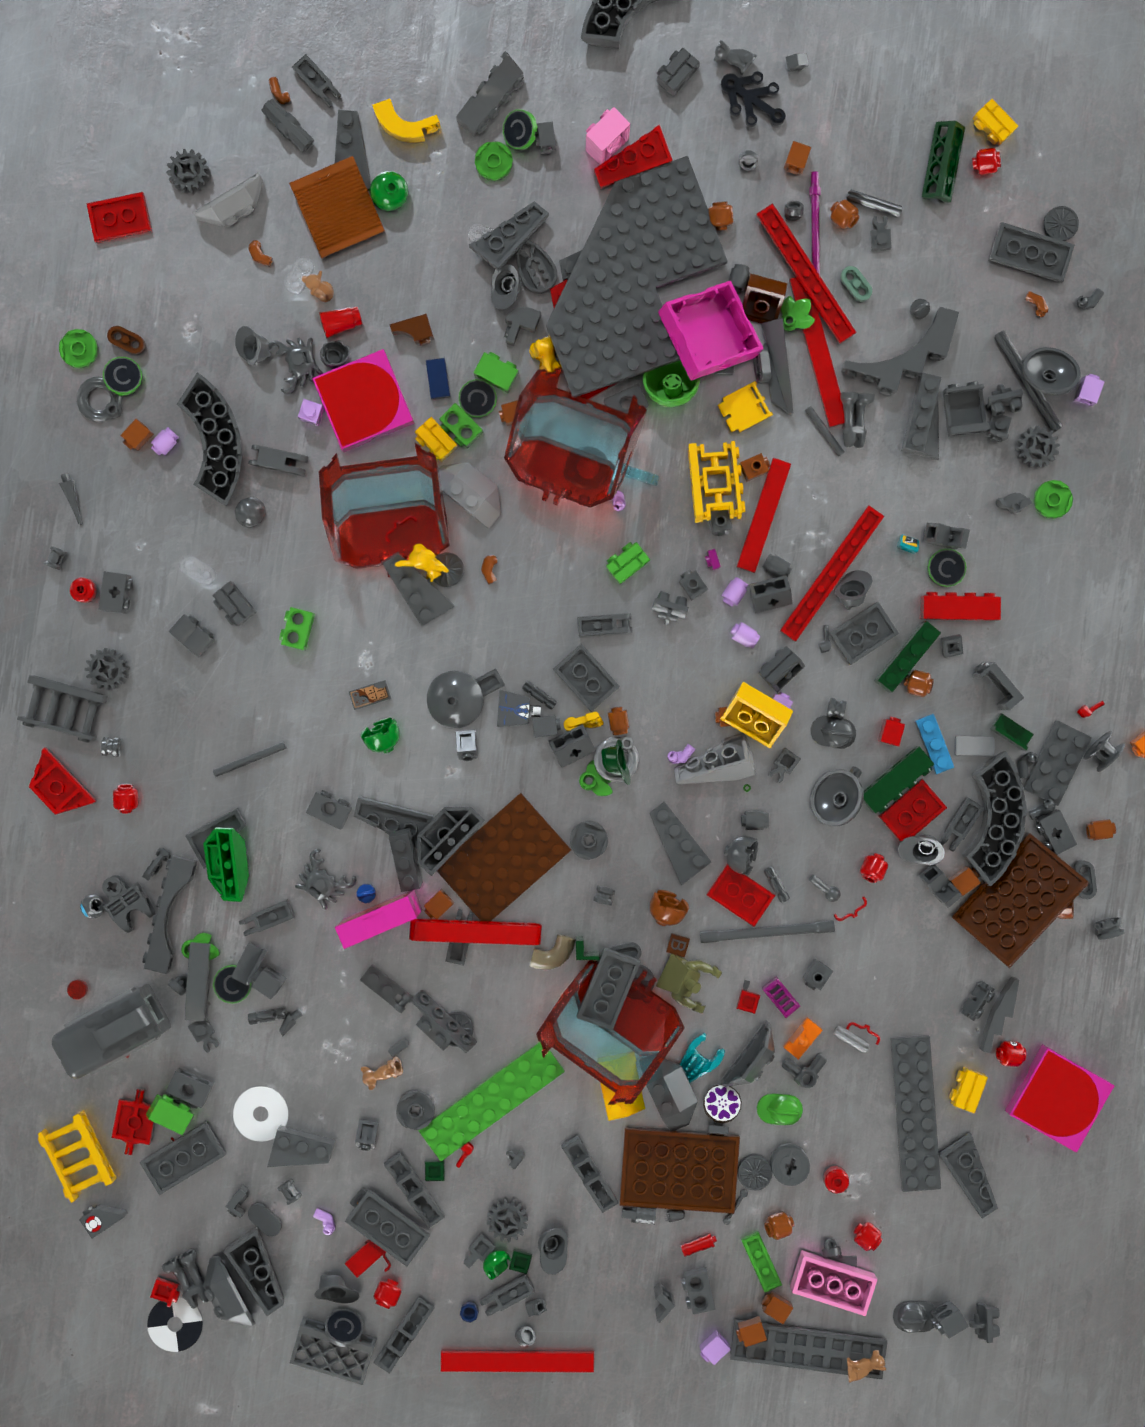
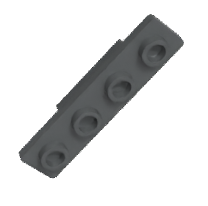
M423 990L411 999V1002L424 1014L416 1025L443 1051L452 1041L465 1053L475 1046L477 1041Z

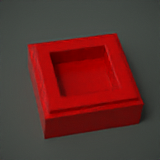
M741 989L736 1008L755 1014L760 995Z

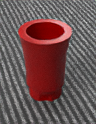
M357 306L351 309L348 307L335 311L319 312L326 339L340 332L353 329L355 326L362 325Z

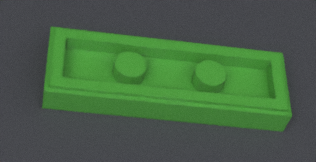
M759 1231L742 1238L741 1241L764 1292L766 1293L782 1286Z

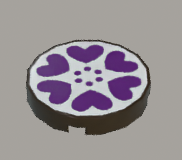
M719 1084L707 1091L703 1099V1108L705 1114L716 1123H728L738 1116L742 1101L739 1093L731 1086L724 1087L722 1084Z

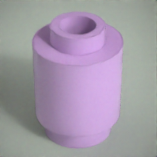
M167 427L151 441V444H153L151 449L159 456L161 454L166 455L176 445L179 437Z
M735 577L721 595L724 597L723 602L731 607L733 605L738 606L747 592L748 584Z
M742 622L739 625L735 624L730 632L733 640L747 648L753 649L760 638L756 630Z

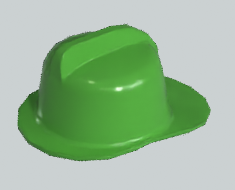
M767 1094L759 1100L757 1105V1113L760 1119L765 1123L775 1125H792L798 1122L803 1112L800 1100L795 1096L786 1094Z

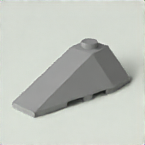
M741 733L727 737L717 747L706 749V753L699 757L694 756L687 760L686 763L676 766L674 768L676 783L691 784L733 781L756 775L754 759L746 734Z

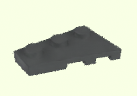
M236 808L186 834L185 837L205 869L206 860L203 843L212 833L213 829L216 827L234 828L239 833L246 826V823Z

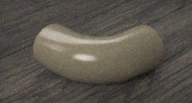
M557 934L555 945L551 950L543 951L534 948L529 967L551 970L561 966L569 959L576 939Z

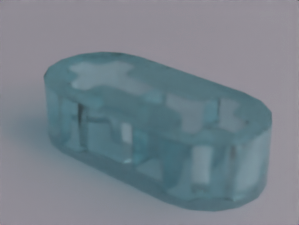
M625 466L622 474L630 479L657 486L660 477L631 466Z

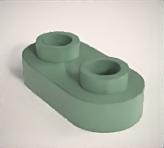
M848 266L842 271L840 276L841 282L854 299L859 302L867 301L872 295V287L862 273L854 266ZM851 274L853 280H848L847 275ZM860 289L864 290L865 295H860L858 291Z

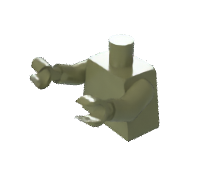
M671 953L656 987L671 992L672 998L678 1004L689 1009L693 1008V1011L703 1013L705 1006H701L702 1003L700 1002L694 1003L689 999L692 993L696 994L701 989V985L698 983L700 978L698 970L710 973L718 979L722 972L715 965L711 967V965L700 960L687 961L685 958Z

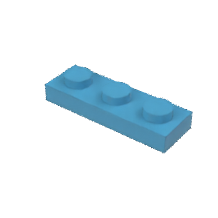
M931 714L915 720L927 754L934 763L932 767L935 774L954 768L935 715Z

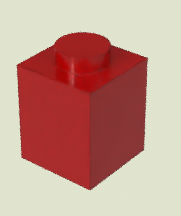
M891 716L889 720L884 719L878 741L899 746L905 724L900 723L901 719Z

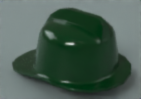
M618 739L616 745L602 749V763L609 773L622 775L624 782L630 785V773L624 756L621 740Z

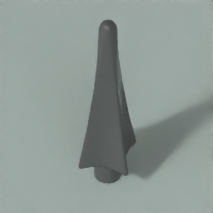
M68 473L62 474L63 482L59 483L75 514L78 524L82 525L75 480H70Z

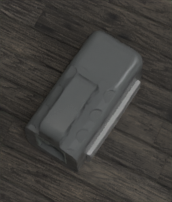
M145 984L138 989L133 987L64 1025L65 1028L53 1036L51 1043L66 1073L73 1079H79L89 1073L92 1075L160 1038L161 1034L171 1028V1024L150 985Z

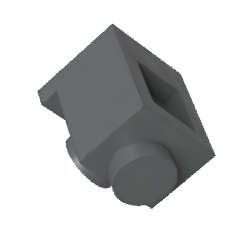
M553 121L537 123V132H535L538 133L535 134L536 146H540L542 154L553 152L552 150H556Z
M688 570L680 575L682 579L679 583L691 601L708 590L696 570L693 572ZM690 580L696 581L695 587L689 585Z

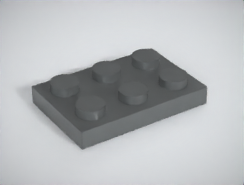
M876 602L829 634L849 665H852L899 633L880 603Z
M582 644L553 669L591 712L620 687Z

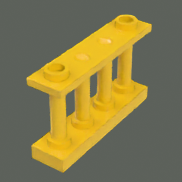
M84 1110L72 1117V1123L50 1134L46 1128L38 1133L39 1144L45 1148L64 1187L63 1193L71 1203L79 1197L77 1192L100 1181L104 1182L105 1186L117 1179ZM73 1130H79L82 1136L81 1140L63 1149L56 1150L53 1140ZM82 1147L88 1149L90 1153L88 1158L65 1168L61 1160L62 1157ZM91 1164L96 1165L99 1171L97 1175L73 1185L69 1177L70 1174Z

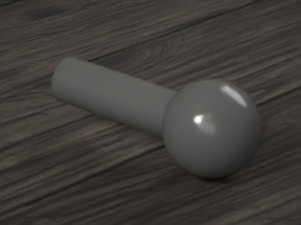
M814 874L810 877L809 881L825 892V896L829 901L835 902L840 898L841 893L837 887L828 886Z

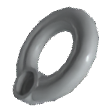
M610 737L602 741L597 747L594 754V765L597 772L604 779L612 782L624 781L622 775L609 773L602 763V749L616 745L618 739L621 740L622 745L625 740L629 741V747L623 745V749L628 757L627 766L630 777L636 772L639 765V754L631 737Z

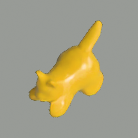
M550 336L544 337L541 340L538 339L535 343L531 344L529 349L530 356L540 361L539 369L543 379L547 380L548 377L557 376L562 368L555 359V349Z
M415 544L413 546V551L409 554V560H400L395 563L396 567L413 566L417 569L425 570L427 572L425 578H430V582L441 576V571L449 572L447 567L435 558L436 555L422 544Z

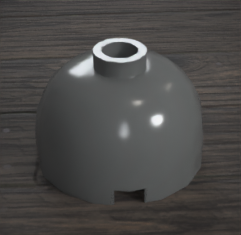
M749 836L737 837L730 845L726 846L724 856H727V863L734 872L748 876L752 871L753 867L750 864L756 860L758 852L756 838Z

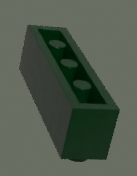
M923 621L874 681L887 692L892 693L939 637L941 632L928 621Z
M916 746L863 791V802L873 813H882L888 808L887 804L891 800L896 801L903 795L902 791L907 787L908 789L912 788L918 782L917 778L921 775L924 777L930 773L934 763L920 746Z

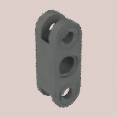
M252 445L251 449L258 451L259 454L257 460H249L248 464L305 476L306 470L295 466L296 461L307 463L308 456Z

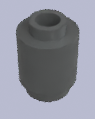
M742 264L734 265L728 280H731L737 294L746 291L750 276V268Z
M769 554L762 566L766 569V572L776 578L785 575L788 577L792 570L789 562L772 554Z
M745 811V815H741V826H745V830H764V828H769V813H764V811Z

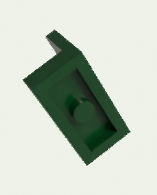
M1000 713L990 730L1025 751L1029 748L1027 744L1034 735L1002 713Z
M576 936V960H599V951L584 952L583 936Z

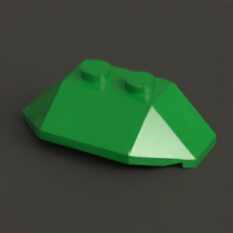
M216 827L203 843L208 880L221 895L220 897L223 901L241 902L249 878L245 839L234 828Z

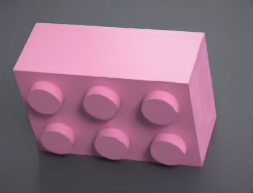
M615 107L610 111L607 109L600 116L601 120L597 124H591L586 130L585 150L599 165L611 158L629 140L630 123Z

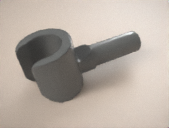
M823 625L824 642L819 643L821 653L828 652L831 649L828 625Z

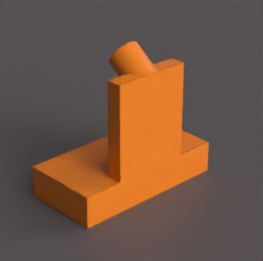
M807 1017L783 1047L799 1060L823 1030Z

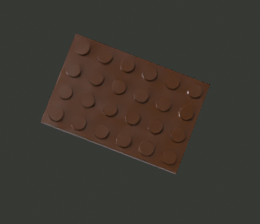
M520 793L465 841L437 872L480 921H492L567 855L571 848L525 796Z
M1031 833L1020 843L1015 858H1013L1004 874L992 886H988L984 882L952 916L959 925L1009 969L1089 884L1084 877Z
M625 1128L620 1206L734 1214L740 1136Z

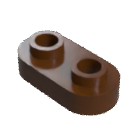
M113 326L108 330L107 338L113 345L134 355L144 351L145 341L139 335L121 326ZM121 334V339L116 340V335ZM138 342L139 346L133 348V343Z

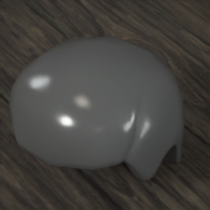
M340 340L325 343L320 350L321 361L331 369L345 365L350 357L349 346L344 345Z
M254 497L242 499L235 508L237 521L246 527L257 526L266 514L264 503Z

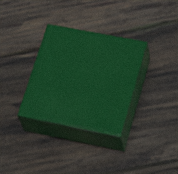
M444 1160L425 1161V1181H444Z
M514 1249L509 1270L527 1274L532 1254Z

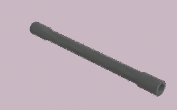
M821 921L798 925L700 932L701 943H712L735 939L835 932L834 921Z

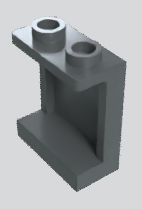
M978 381L968 382L967 386L959 387V384H951L943 391L948 437L983 433L990 430L989 422H986L983 398L984 384H978Z
M982 662L974 669L976 671L973 674L974 678H981L987 675L1005 696V698L997 703L1001 710H1011L1024 699L1023 695L995 662Z

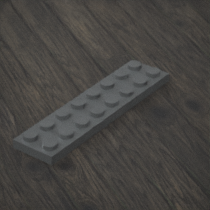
M930 1036L891 1038L902 1191L941 1189Z
M735 1319L730 1360L848 1375L847 1358L853 1361L871 1358L874 1350H879V1354L883 1356L884 1360L886 1356V1339L762 1323L767 1340L745 1347L743 1341L739 1342L736 1330H739L738 1323L744 1320ZM872 1369L865 1377L883 1379V1371Z

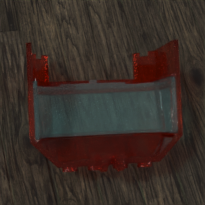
M555 368L554 372H547L545 369L537 370L519 395L504 456L505 461L518 481L544 491L543 501H547L550 493L556 495L553 499L554 505H558L562 498L591 508L613 499L624 481L647 409L637 403L638 399L635 395L632 397L628 414L581 396L572 398L570 392L557 388L562 368Z
M415 443L417 456L340 466L336 453L331 458L332 461L326 467L323 466L320 469L319 484L322 521L336 562L356 569L382 566V561L397 552L406 560H409V554L413 551L415 544L424 545L436 556L450 546L447 514L436 455L426 452L420 445ZM411 515L417 519V522L410 518L403 524H397V528L388 535V538L391 541L388 543V541L385 538V535L389 530H391L394 527L393 523L396 520L401 522L406 517Z
M589 960L561 995L536 1033L538 1041L542 1045V1056L544 1058L550 1049L554 1048L615 1092L608 1105H615L618 1102L633 1104L685 1027L676 1008L651 991V988L657 981L655 977L649 981L647 987L641 984V981L645 979L648 973L645 970L637 980H633L613 1031L578 1019L576 1017L598 963V961Z

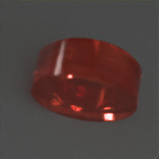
M80 979L72 981L67 987V993L73 999H81L88 991L87 984Z

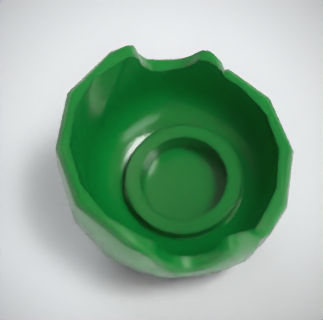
M493 1251L484 1260L483 1270L490 1280L495 1279L508 1268L507 1259L509 1261L511 1259L506 1251Z

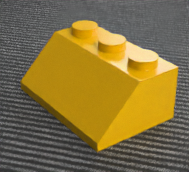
M742 682L720 720L766 747L771 748L787 726L793 710Z
M634 1053L596 1060L608 1121L628 1117L644 1110L645 1105Z

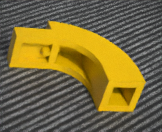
M390 98L372 105L376 118L383 130L391 137L402 142L425 141L423 133L431 134L441 127L437 115L417 122H408L401 119L396 114Z

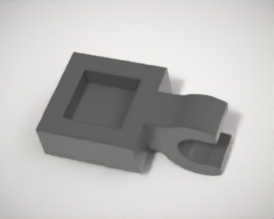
M481 1233L468 1248L472 1253L464 1260V1264L470 1268L477 1259L483 1262L496 1246Z

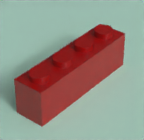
M926 592V595L921 596L920 619L1001 620V597H995V593H984V596H976V593H964V596H957V592H945V596H938V592Z

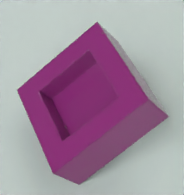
M716 550L707 551V556H705L707 567H711L712 570L720 568Z

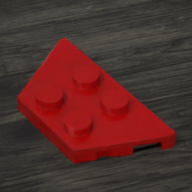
M46 747L42 749V755L39 763L36 765L35 774L31 779L29 788L55 815L93 804L97 801Z

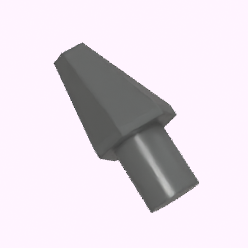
M299 1009L291 1014L287 1012L286 1018L279 1029L282 1037L296 1024L295 1020L302 1016Z

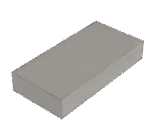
M955 737V755L994 756L995 737Z

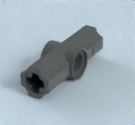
M273 98L264 104L261 111L275 124L277 130L285 138H289L302 152L312 146L314 139L300 126L301 124L291 113H287Z

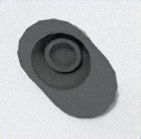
M505 264L499 271L495 270L492 277L491 301L498 309L504 310L513 305L522 287L518 271L510 264Z
M242 326L237 331L235 346L240 356L248 364L254 365L256 362L264 361L266 357H271L272 354L269 351V344L266 338L256 334L248 326Z
M861 570L852 571L844 576L836 588L835 594L847 610L860 606L864 602L866 593L873 582L872 576L868 572Z
M821 716L812 723L811 736L820 745L842 749L851 746L855 741L856 729L854 724L843 718L841 720L833 716Z
M931 835L910 836L902 840L898 846L900 857L911 863L935 865L941 862L945 856L943 845Z
M560 1228L546 1230L538 1240L541 1267L544 1272L551 1275L562 1271L567 1261L568 1236Z
M323 1274L320 1277L319 1290L315 1292V1297L344 1304L357 1301L359 1293L354 1289L346 1287L343 1277Z
M925 1301L902 1302L894 1310V1323L897 1328L904 1332L930 1331L935 1328L930 1320L933 1318L930 1311L936 1307L930 1302Z

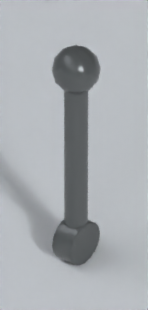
M742 1189L740 1191V1197L735 1203V1210L742 1199L747 1197V1190ZM729 1213L728 1216L723 1219V1223L725 1225L730 1224V1218L733 1215L732 1213Z

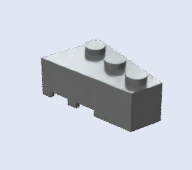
M280 1125L276 1132L267 1167L327 1164L331 1159L336 1140Z

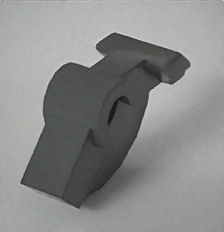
M1012 493L1004 499H996L998 508L1010 510L1013 514L1032 504L1030 498L1021 493Z
M163 848L158 849L156 852L158 857L155 861H152L142 876L148 881L154 874L156 875L162 867L160 865L162 861L167 862L171 856Z

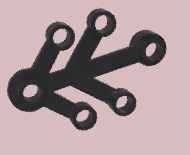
M759 71L754 72L751 76L738 78L735 74L730 73L722 78L721 87L729 95L730 114L732 116L740 115L742 110L741 105L737 102V93L743 97L746 112L745 123L748 127H754L757 123V117L754 115L752 104L768 114L773 125L779 126L783 124L786 117L785 112L780 108L774 109L758 98V96L776 95L779 91L777 83L772 82L766 87L750 90L742 87V85L751 83L755 85L761 84L763 74ZM754 76H760L761 80L756 81ZM732 80L734 85H728L727 81ZM774 86L777 90L772 92L770 87ZM737 107L739 111L733 112L732 108ZM780 113L781 118H776L775 114ZM753 118L755 122L749 123L748 119Z

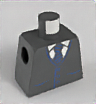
M503 690L499 691L497 727L529 724V716H541V706L530 705V697Z

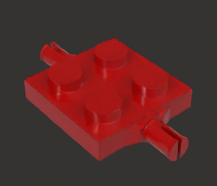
M137 1089L135 1100L119 1099L111 1138L126 1142L124 1152L126 1155L133 1154L134 1144H151L155 1122L149 1120L146 1116L151 1105L143 1102L145 1090Z

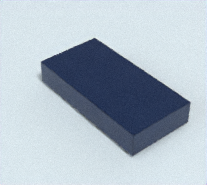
M445 358L426 360L431 399L450 397Z

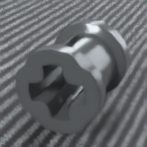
M51 546V553L44 564L60 570V564L64 555H67V552Z
M293 1179L286 1181L277 1188L285 1196L287 1205L295 1202L302 1196L293 1185Z

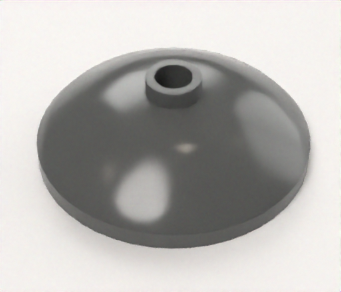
M1043 347L1033 350L1026 356L1022 367L1027 382L1036 390L1050 395H1062L1072 391L1077 386L1081 377L1080 367L1076 360L1068 353L1057 348Z
M445 672L436 677L429 686L427 692L429 712L443 726L449 728L465 727L477 719L483 708L482 689L479 683L465 672ZM450 697L455 699L454 704L449 702Z
M842 769L832 770L824 774L816 782L811 793V808L815 817L828 826H842L854 819L862 807L864 798L860 780L853 773ZM840 798H845V801L842 803Z

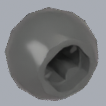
M87 895L81 901V913L85 917L92 919L99 917L104 912V900L98 895Z

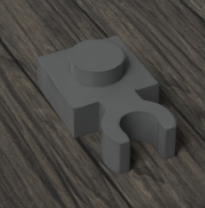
M874 216L872 219V224L876 230L870 231L871 251L891 249V229H885L888 222L887 216L883 217V223L881 224L877 222V216Z
M784 748L774 762L778 767L771 770L769 776L772 777L774 773H778L780 777L777 782H782L784 772L786 771L790 774L801 758L787 748Z
M206 1016L205 1022L195 1021L188 1026L197 1043L200 1041L204 1042L203 1048L207 1053L210 1051L208 1043H213L215 1047L219 1046L218 1040L211 1036L215 1031Z

